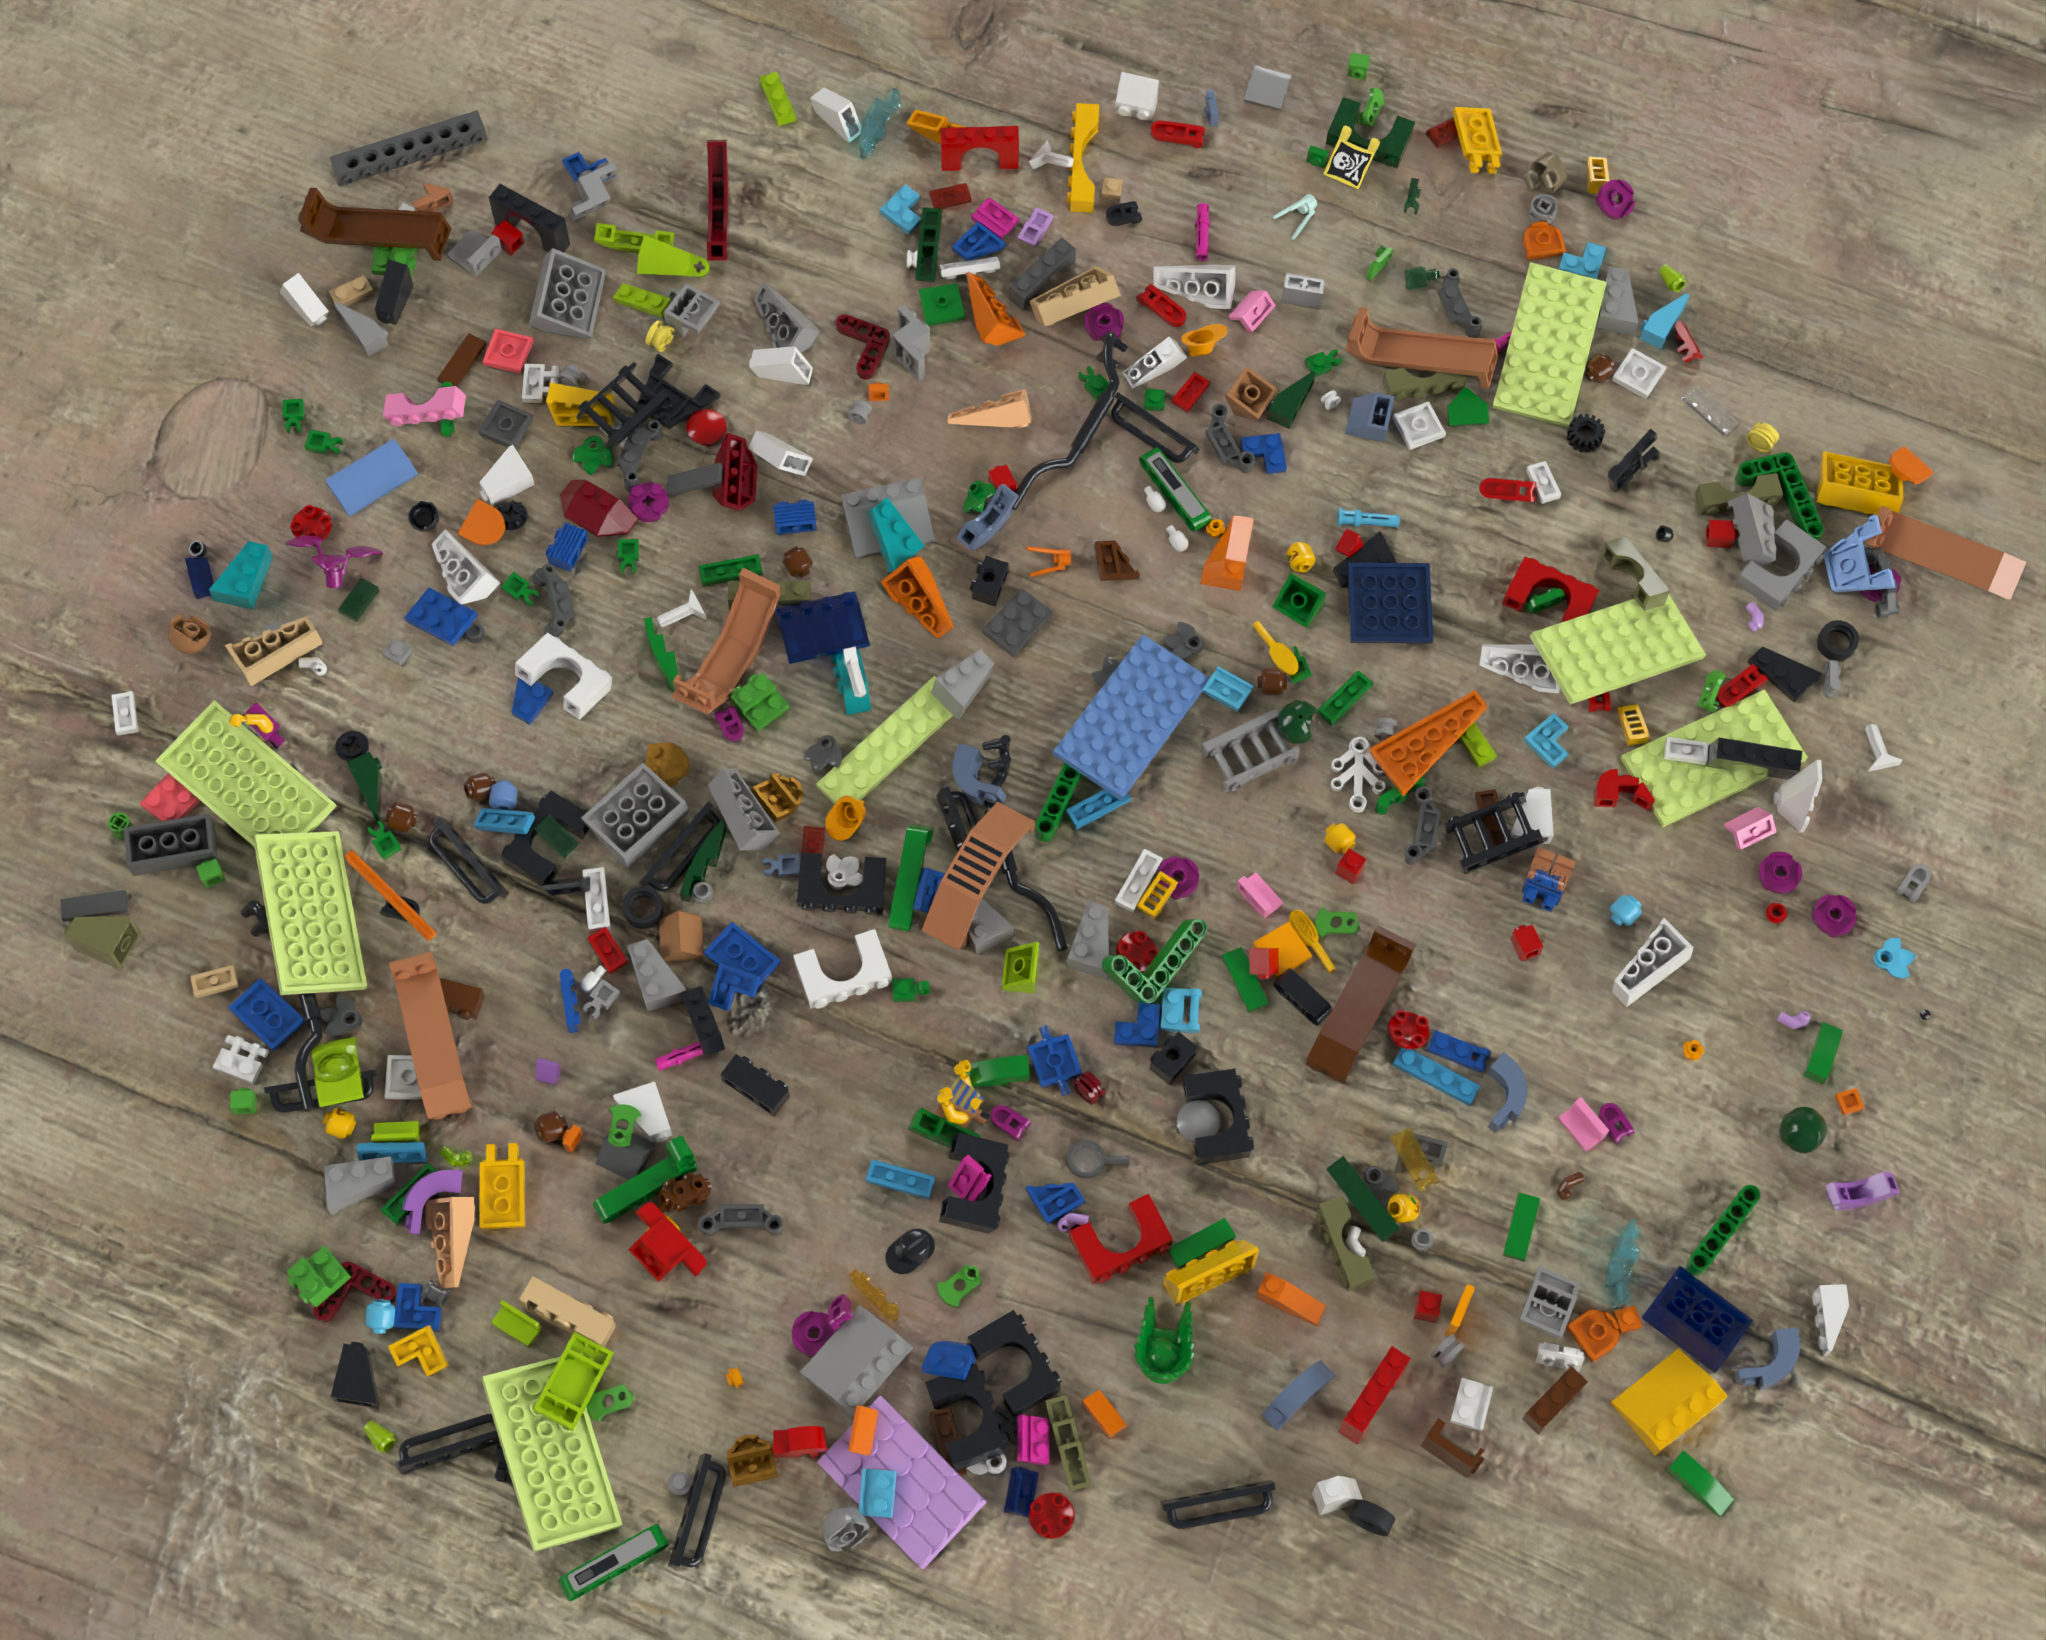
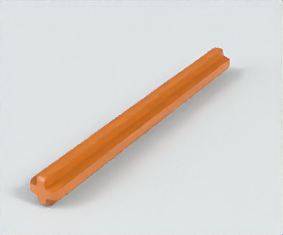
M350 850L345 855L346 861L427 941L432 940L436 936L435 930L353 850Z

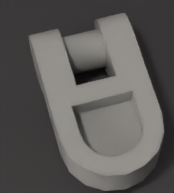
M1828 659L1824 668L1823 694L1829 699L1834 698L1842 686L1841 681L1838 679L1841 673V665H1838L1836 660Z
M1917 864L1913 866L1896 893L1910 898L1909 901L1915 903L1929 882L1931 872L1924 865ZM1909 883L1917 887L1915 891L1907 887Z

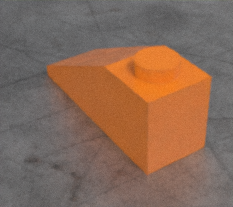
M1266 1272L1255 1298L1315 1326L1318 1325L1326 1307L1325 1304L1288 1281Z

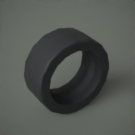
M1841 620L1827 623L1822 628L1817 639L1818 649L1821 654L1827 659L1844 661L1850 658L1859 643V635L1854 626ZM1839 632L1844 634L1850 642L1849 647L1846 650L1834 649L1826 640L1828 633Z
M635 887L623 899L622 907L625 919L635 928H652L663 917L664 907L662 898L651 887ZM641 897L651 898L656 905L655 912L647 918H637L631 913L630 909L633 901Z
M1361 1499L1356 1500L1349 1515L1351 1521L1356 1525L1380 1536H1388L1395 1522V1517L1390 1512L1374 1503Z

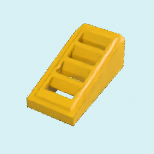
M1587 157L1588 192L1598 194L1600 187L1609 181L1607 158Z
M1638 704L1618 707L1617 711L1627 746L1648 743L1650 739L1649 732ZM1634 711L1635 714L1625 715L1624 712ZM1636 718L1635 721H1627V719ZM1632 725H1638V727L1630 728ZM1640 731V734H1632V732Z
M1160 871L1137 904V909L1155 920L1178 882ZM1160 880L1170 885V887L1167 889L1159 883ZM1155 888H1158L1161 891H1163L1165 893L1164 896L1156 892ZM1153 895L1154 897L1159 899V903L1152 900L1150 896ZM1146 903H1149L1150 905L1154 906L1155 909L1152 910L1149 907L1145 906Z

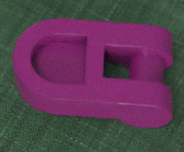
M734 705L727 707L725 711L720 712L719 710L714 712L715 719L725 739L729 742L741 740L744 736V728ZM732 718V720L725 722V719Z
M1606 1103L1600 1108L1598 1117L1609 1129L1608 1133L1613 1143L1617 1144L1622 1141L1623 1137H1629L1635 1133L1634 1128L1616 1104ZM1617 1123H1619L1622 1127L1619 1130H1617L1614 1126Z
M998 1105L991 1111L992 1124L1017 1142L1022 1138L1024 1129H1028L1031 1125L1028 1119L1005 1105ZM1012 1121L1017 1123L1015 1129L1010 1126Z
M845 1294L837 1296L828 1307V1323L834 1330H837L842 1326V1322L845 1320L849 1321L854 1317L851 1311V1301Z

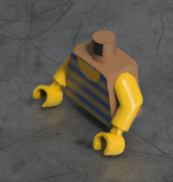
M968 1060L960 1061L954 1067V1072L960 1075V1077L955 1079L950 1088L945 1087L939 1090L937 1100L940 1104L934 1112L949 1122L966 1128L971 1120L983 1126L990 1116L979 1108L984 1101V1097L974 1090L969 1075H966V1072H969L971 1069Z

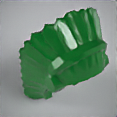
M1148 1297V1305L1145 1306L1140 1334L1137 1336V1343L1134 1345L1136 1351L1134 1356L1142 1373L1155 1383L1167 1384L1177 1380L1183 1373L1188 1371L1189 1366L1192 1364V1358L1195 1355L1192 1350L1194 1347L1192 1342L1193 1327L1191 1326L1193 1319L1192 1312L1190 1311L1191 1303L1186 1301L1176 1330L1156 1328L1157 1320L1155 1319L1154 1298Z

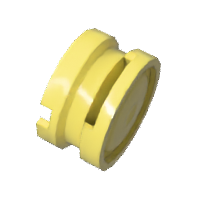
M660 320L656 321L647 333L646 344L654 346L659 352H663L666 349L664 346L669 345L674 335L671 332H674V328L669 325L665 326Z
M1758 422L1747 434L1746 438L1753 449L1761 453H1768L1779 440V434L1771 425L1765 422L1762 424Z

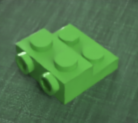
M375 246L371 269L372 274L384 275L388 261L392 260L408 265L412 277V271L416 269L417 263L415 252L418 253L419 249Z
M764 673L760 675L753 674L748 679V684L743 687L737 686L731 692V704L734 705L756 732L789 709V704L776 691V686Z
M325 1245L308 1260L303 1256L286 1271L290 1276L287 1279L294 1289L299 1287L301 1290L298 1293L300 1298L306 1304L311 1302L315 1307H318L351 1278Z

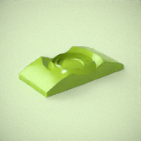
M356 1037L317 1044L312 1050L319 1107L364 1098Z
M574 1332L537 1400L533 1411L574 1431L614 1352Z

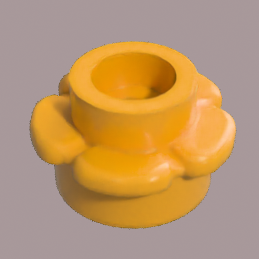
M1212 519L1206 525L1205 530L1210 537L1218 538L1225 532L1224 522L1220 519Z
M1697 1040L1686 1041L1683 1045V1054L1689 1060H1698L1704 1054V1047Z
M738 1367L728 1368L730 1373L725 1375L730 1387L735 1385L736 1388H739L740 1385L744 1384V1380Z

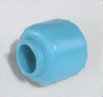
M1630 894L1628 896L1621 895L1610 907V912L1612 913L1610 918L1619 926L1622 924L1630 926L1641 915L1640 907L1642 905Z
M372 1300V1303L366 1307L365 1325L372 1328L373 1333H386V1329L394 1326L395 1306L390 1304L389 1300Z

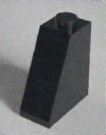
M389 260L375 306L377 319L382 323L396 325L414 285L408 265Z
M359 1342L343 1344L331 1398L335 1402L379 1409L380 1402L370 1352L364 1347V1344Z

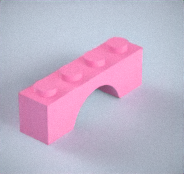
M456 386L438 388L435 395L429 401L421 405H414V402L404 393L389 394L385 398L383 417L393 426H402V424L409 423L419 424L426 421L436 422L442 419L453 420L454 418L463 417L466 395Z

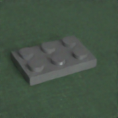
M1022 588L982 629V633L1014 657L1053 616V611Z

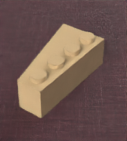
M1095 266L1030 300V304L1037 322L1044 326H1051L1057 321L1121 295L1114 275Z
M306 616L283 624L277 630L270 631L269 629L262 632L263 635L254 638L247 637L242 639L240 643L234 645L230 643L225 645L250 686H253L323 644L317 630Z
M534 1276L531 1277L519 1299L524 1311L572 1335L576 1332L603 1347L606 1346L616 1328L613 1317L603 1311L599 1313L588 1303L579 1302L571 1295L555 1289Z

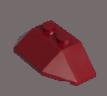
M727 433L714 464L720 463L723 465L722 484L713 486L712 496L721 506L741 511L756 501L758 465L752 452L748 449L746 439Z
M571 480L560 494L564 518L597 537L627 535L638 521L637 516L619 498L588 480Z

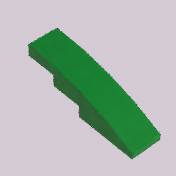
M652 617L644 618L649 645L656 664L665 681L674 692L673 680L678 674L674 651L666 652L663 634L655 635Z

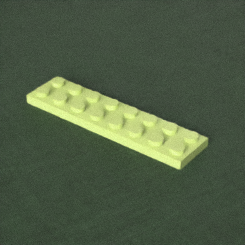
M935 676L841 761L839 767H834L816 783V787L834 804L843 796H851L862 800L953 716L931 693L936 679Z

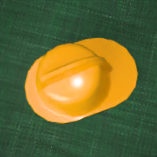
M1211 324L1182 335L1181 340L1188 346L1191 357L1206 355L1212 352L1216 341L1222 339L1228 330L1225 325Z
M843 796L829 811L825 821L826 830L830 837L838 841H844L855 833L866 817V809L863 805L865 802L863 800H858L851 796Z

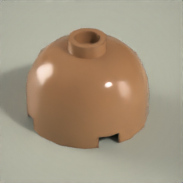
M184 615L175 616L171 620L168 630V638L172 646L183 654H195L202 651L207 646L212 632L209 631V624L192 615L190 618H183Z

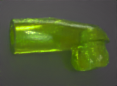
M444 1146L439 1152L454 1167L467 1166L472 1161V1154L468 1150L455 1154L448 1146Z

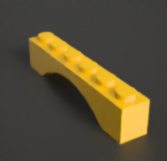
M1076 103V111H1072V122L1075 123V127H1071V139H1074V143H1070V155H1073L1074 161L1073 166L1069 168V171H1072V176L1068 175V187H1071V192H1067V204H1070V212L1093 213L1095 185L1084 170L1082 154L1089 140L1098 132L1099 104Z

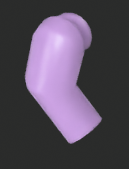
M1751 602L1746 606L1747 611L1752 616V621L1748 623V626L1752 631H1756L1758 628H1762L1764 615L1757 605Z
M1781 1011L1776 1021L1791 1029L1805 1027L1809 1023L1810 1014L1806 1011H1801L1799 1015L1791 1017Z
M1069 1212L1058 1221L1057 1227L1061 1232H1068L1075 1225L1088 1223L1089 1216Z

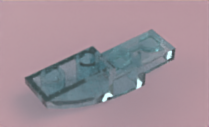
M893 88L883 101L876 97L867 111L860 134V153L862 159H865L868 154L874 151L875 145L879 140L882 141L886 135L885 124L890 119L892 112L897 110L901 104L899 90Z
M1634 1218L1629 1221L1618 1237L1608 1262L1605 1287L1614 1288V1310L1625 1308L1631 1300V1291L1627 1290V1282H1630L1631 1278L1630 1268L1633 1267L1636 1261H1639L1640 1249L1636 1247V1239H1639L1640 1227L1636 1226V1219Z

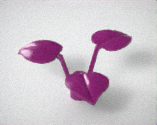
M312 535L299 536L286 541V545L294 547L314 546L317 548L319 555L312 556L311 560L324 569L326 587L328 588L343 586L342 574H346L345 568L350 557H365L373 554L383 555L382 551L368 546L346 549L347 554L345 556L337 554L325 555L322 554L319 545L322 539Z

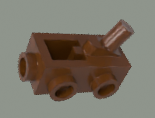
M694 1172L686 1174L682 1177V1180L677 1182L675 1178L667 1180L658 1193L661 1203L659 1205L660 1211L663 1213L674 1210L680 1212L690 1205L695 1204L698 1206L705 1203L711 1193L710 1181L707 1178L704 1179L702 1174L695 1175Z

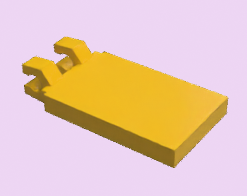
M1455 107L1452 112L1463 155L1466 157V160H1469L1470 172L1478 173V167L1483 165L1482 161H1487L1486 168L1488 174H1496V168L1500 167L1499 159L1502 152L1491 110L1488 108Z
M508 1143V1159L497 1160V1146L495 1144H486V1160L480 1162L479 1228L525 1227V1161L523 1158L519 1159V1145L517 1143Z

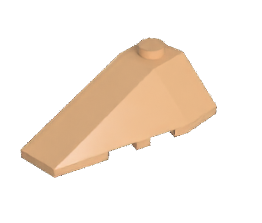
M1023 389L1000 396L1001 399L999 401L993 402L988 400L983 402L977 409L971 406L948 414V424L1011 428L1016 426L1017 428L1026 427L1028 423H1031L1027 391Z
M449 1197L427 1200L425 1202L427 1230L432 1232L433 1241L430 1243L431 1248L436 1249L438 1259L435 1265L442 1289L459 1286L474 1223V1197Z

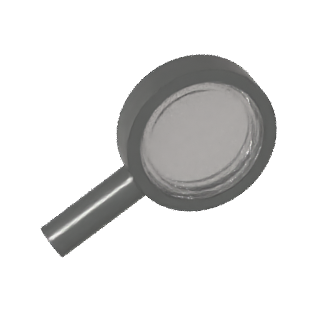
M1082 1140L1070 1148L1067 1164L1074 1175L1088 1179L1098 1175L1103 1169L1104 1164L1129 1165V1156L1104 1155L1102 1148L1097 1143Z

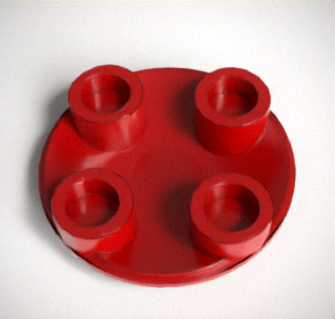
M702 409L690 416L686 429L693 441L702 444L704 447H710L724 436L727 426L724 417L719 412L712 409Z
M306 505L294 516L290 528L295 538L312 535L320 537L323 541L331 531L332 521L325 510L313 507L312 505Z
M1143 931L1125 934L1120 938L1116 946V955L1126 957L1141 973L1147 969L1158 954L1155 943Z
M1399 1010L1388 1022L1387 1031L1389 1037L1396 1045L1402 1048H1421L1430 1037L1428 1019L1413 1012Z
M1049 1492L1040 1495L1032 1502L1029 1510V1521L1033 1530L1038 1535L1048 1539L1064 1536L1073 1526L1075 1519L1074 1508L1071 1502L1061 1493Z

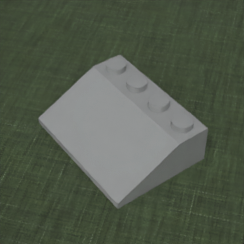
M552 248L543 259L529 325L549 333L591 338L606 269Z
M920 478L841 495L842 509L856 559L881 553L867 511L887 497L923 544L935 541Z
M642 763L582 816L581 820L612 855L626 868H629L689 814L687 803L650 768Z
M861 1305L854 1310V1317L849 1321H845L800 1372L849 1418L854 1416L856 1406H863L913 1348L894 1330Z

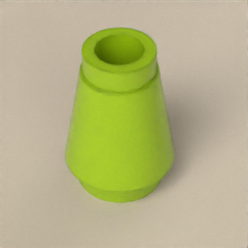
M1667 264L1659 269V274L1670 291L1679 292L1685 287L1686 281L1682 274Z
M373 1420L364 1426L363 1431L377 1451L387 1453L396 1444L394 1434Z

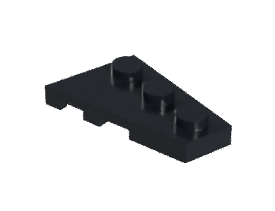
M1379 531L1352 556L1345 558L1335 566L1333 573L1341 588L1348 586V563L1397 562L1382 532Z
M1763 646L1747 662L1750 665L1755 664L1758 667V672L1761 675L1764 674L1769 682L1794 703L1823 674Z

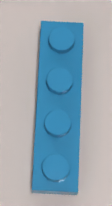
M1401 1048L1392 1066L1469 1107L1480 1088V1085L1412 1049Z

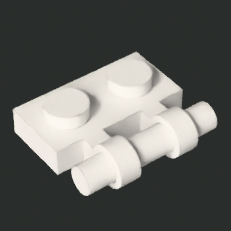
M525 364L522 402L543 403V396H547L549 387H544V382L548 380L551 383L558 384L559 367L552 366L551 371H546L545 364Z
M228 1035L225 1043L232 1045L230 1051L224 1048L221 1049L213 1069L254 1085L263 1067V1064L256 1060L258 1056L266 1058L269 1050L262 1048L261 1044L246 1042L242 1037ZM243 1049L250 1052L249 1056L240 1055V1050Z

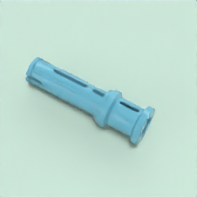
M1338 508L1337 526L1349 524L1358 527L1362 524L1399 527V515L1364 513L1359 509L1352 511Z

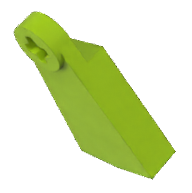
M644 235L638 255L637 274L704 277L709 273L710 264L705 258ZM699 261H702L705 269L698 273L695 264H699Z

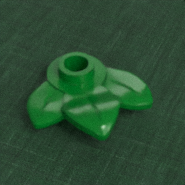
M589 436L583 445L575 449L573 462H582L585 471L592 475L599 468L600 464L611 468L613 457L611 451L604 447L600 437ZM592 442L597 443V447L591 448L590 444Z
M980 480L973 482L969 486L968 496L964 501V512L967 514L972 509L980 513L983 512L985 500L993 498L996 493L994 485L991 483L985 484Z

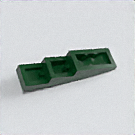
M922 208L916 281L935 282L942 209Z
M721 820L696 853L680 890L681 901L690 902L692 888L695 883L704 882L708 866L717 867L727 831L726 821Z
M1344 1156L1326 1169L1382 1242L1400 1229Z

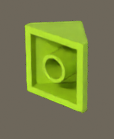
M1038 942L1005 950L1002 990L1034 994L1039 955Z

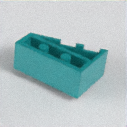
M888 497L867 511L874 535L877 537L881 554L886 562L888 573L897 569L925 546Z
M248 541L209 589L213 600L253 610L273 558L269 546Z
M857 639L832 643L833 652H829L832 664H836L833 667L835 679L839 678V681H837L839 694L842 693L847 715L871 711L868 681ZM856 646L858 663L866 689V695L862 697H855L847 667L844 664L843 649Z

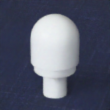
M1151 486L1146 487L1144 491L1147 494L1146 500L1148 505L1154 512H1162L1166 507L1164 498L1158 491L1154 492Z
M1173 525L1169 526L1166 531L1170 535L1168 538L1170 544L1178 552L1185 551L1188 548L1187 538L1180 530L1176 531Z
M599 965L595 972L590 971V973H587L581 981L582 990L586 993H592L602 980L601 977L606 970Z

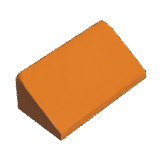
M1100 1389L1082 1400L1084 1408L1109 1439L1127 1426Z
M859 1405L856 1406L848 1448L850 1452L867 1456L871 1455L878 1417L877 1410Z

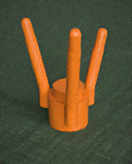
M1026 547V550L1053 554V562L1058 564V566L1030 573V577L1057 570H1065V566H1070L1071 564L1070 549L1057 550L1042 547Z

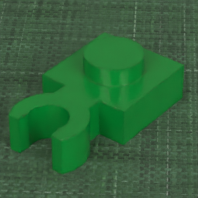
M1335 349L1330 351L1327 356H1325L1324 352L1305 358V364L1310 373L1312 371L1316 372L1315 377L1330 372L1331 365L1335 367L1340 366L1343 359L1333 358L1338 355V350Z
M1087 366L1086 371L1089 374L1084 375L1080 371L1078 372V377L1082 382H1086L1084 388L1097 401L1101 392H1105L1109 383L1101 374L1095 376L1092 367Z
M303 399L283 400V420L287 421L285 423L287 433H290L292 426L297 427L298 433L302 431L298 420H304Z
M310 429L304 447L306 451L326 454L327 449L331 450L334 454H340V449L334 446L336 444L343 445V440L340 437L331 439L330 433Z
M618 539V561H622L620 564L622 574H625V568L628 566L632 567L633 574L636 573L634 561H639V539Z
M514 571L501 586V590L516 601L521 597L524 598L525 604L532 607L533 602L528 597L535 596L537 599L539 598V593L536 590L528 589L530 583Z
M1293 646L1294 656L1298 662V671L1296 674L1290 675L1295 684L1312 676V673L1304 655L1300 657L1298 648Z
M378 821L380 829L373 831L369 826L368 831L373 838H376L372 840V843L382 859L385 860L401 851L402 848L392 832L389 830L385 833L383 823Z

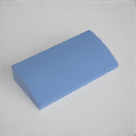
M392 439L325 481L328 489L350 517L416 477L418 473L396 440Z

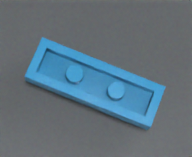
M1104 789L1066 809V814L1077 830L1130 802L1131 797L1127 793L1121 801Z
M482 808L473 826L477 830L527 834L535 816L532 812Z
M368 1142L357 1144L359 1161L390 1156L394 1163H426L427 1159L424 1142Z
M872 1160L866 1182L929 1200L935 1177Z

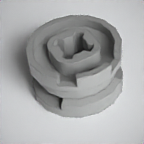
M1548 194L1535 196L1529 209L1530 219L1534 223L1539 221L1552 223L1558 210L1556 199Z
M567 364L563 368V372L557 376L560 384L577 388L586 386L589 379L584 372L578 371L580 368L572 364L570 366Z
M1452 1333L1432 1352L1431 1356L1440 1361L1439 1365L1444 1369L1466 1346L1462 1342L1459 1343L1455 1340V1335Z

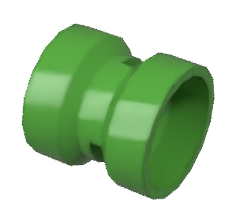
M117 812L112 814L108 820V826L117 839L125 840L124 828L133 826L129 817L125 813Z

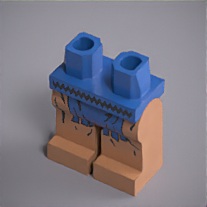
M1537 847L1522 889V901L1533 904L1535 898L1542 899L1541 908L1551 912L1561 899L1576 861L1558 855L1550 875H1547L1556 853Z

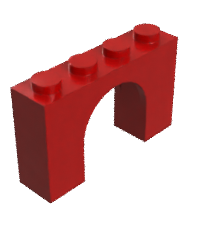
M1018 126L941 128L942 171L961 170L962 155L974 148H989L996 151L999 155V169H1019Z
M1524 556L1504 596L1502 604L1521 612L1529 595L1535 589L1540 587L1560 588L1565 593L1568 608L1560 622L1562 623L1589 614L1599 589L1595 588L1592 584L1577 580L1572 575L1563 574L1554 567L1543 565L1534 558Z
M1149 1193L1129 1202L1128 1210L1139 1229L1140 1241L1135 1248L1128 1252L1114 1253L1107 1250L1100 1243L1090 1222L1069 1232V1238L1092 1283L1098 1281L1103 1283L1109 1280L1112 1274L1119 1272V1274L1124 1273L1131 1268V1265L1137 1262L1139 1264L1145 1263L1151 1259V1255L1156 1253L1160 1255L1171 1249L1170 1246H1172L1173 1238Z
M1391 1346L1343 1420L1338 1433L1355 1444L1359 1443L1387 1395L1404 1373L1411 1360L1409 1356Z

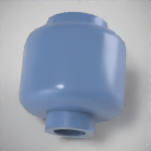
M501 780L492 785L489 798L490 806L499 810L514 809L517 803V788L506 780Z

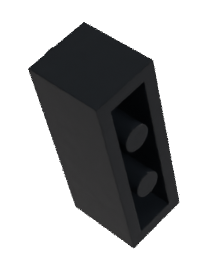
M702 986L681 993L704 1056L725 1050L720 1030Z
M736 1054L720 1074L722 1082L774 1117L790 1097L788 1086L783 1081L772 1079L768 1071L753 1066V1062L746 1056L740 1057Z

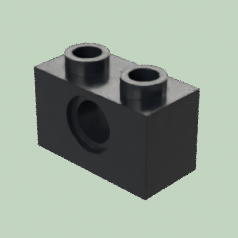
M985 556L984 561L978 565L976 572L978 576L976 580H972L970 591H972L973 600L996 606L1009 573V563ZM985 579H992L993 581H992V582H986V581H984V580H985Z
M1179 1031L1175 1036L1170 1035L1164 1042L1165 1047L1161 1051L1157 1050L1150 1058V1070L1168 1085H1171L1198 1053L1199 1047ZM1175 1054L1178 1059L1170 1060L1167 1055Z

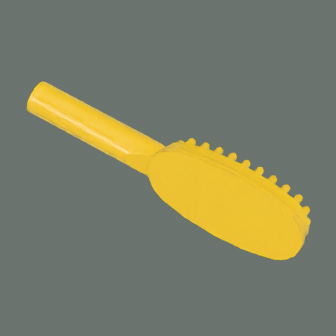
M1256 621L1253 627L1270 647L1269 653L1274 663L1288 675L1296 674L1298 662L1292 651L1284 644L1276 643L1262 624Z
M1302 910L1292 911L1289 915V922L1303 943L1313 948L1329 974L1336 971L1335 966L1318 942L1319 936L1310 918Z

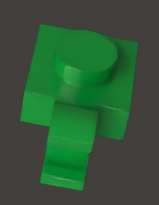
M914 978L892 980L894 1003L916 1001L915 995L930 994L929 981H921L914 984Z

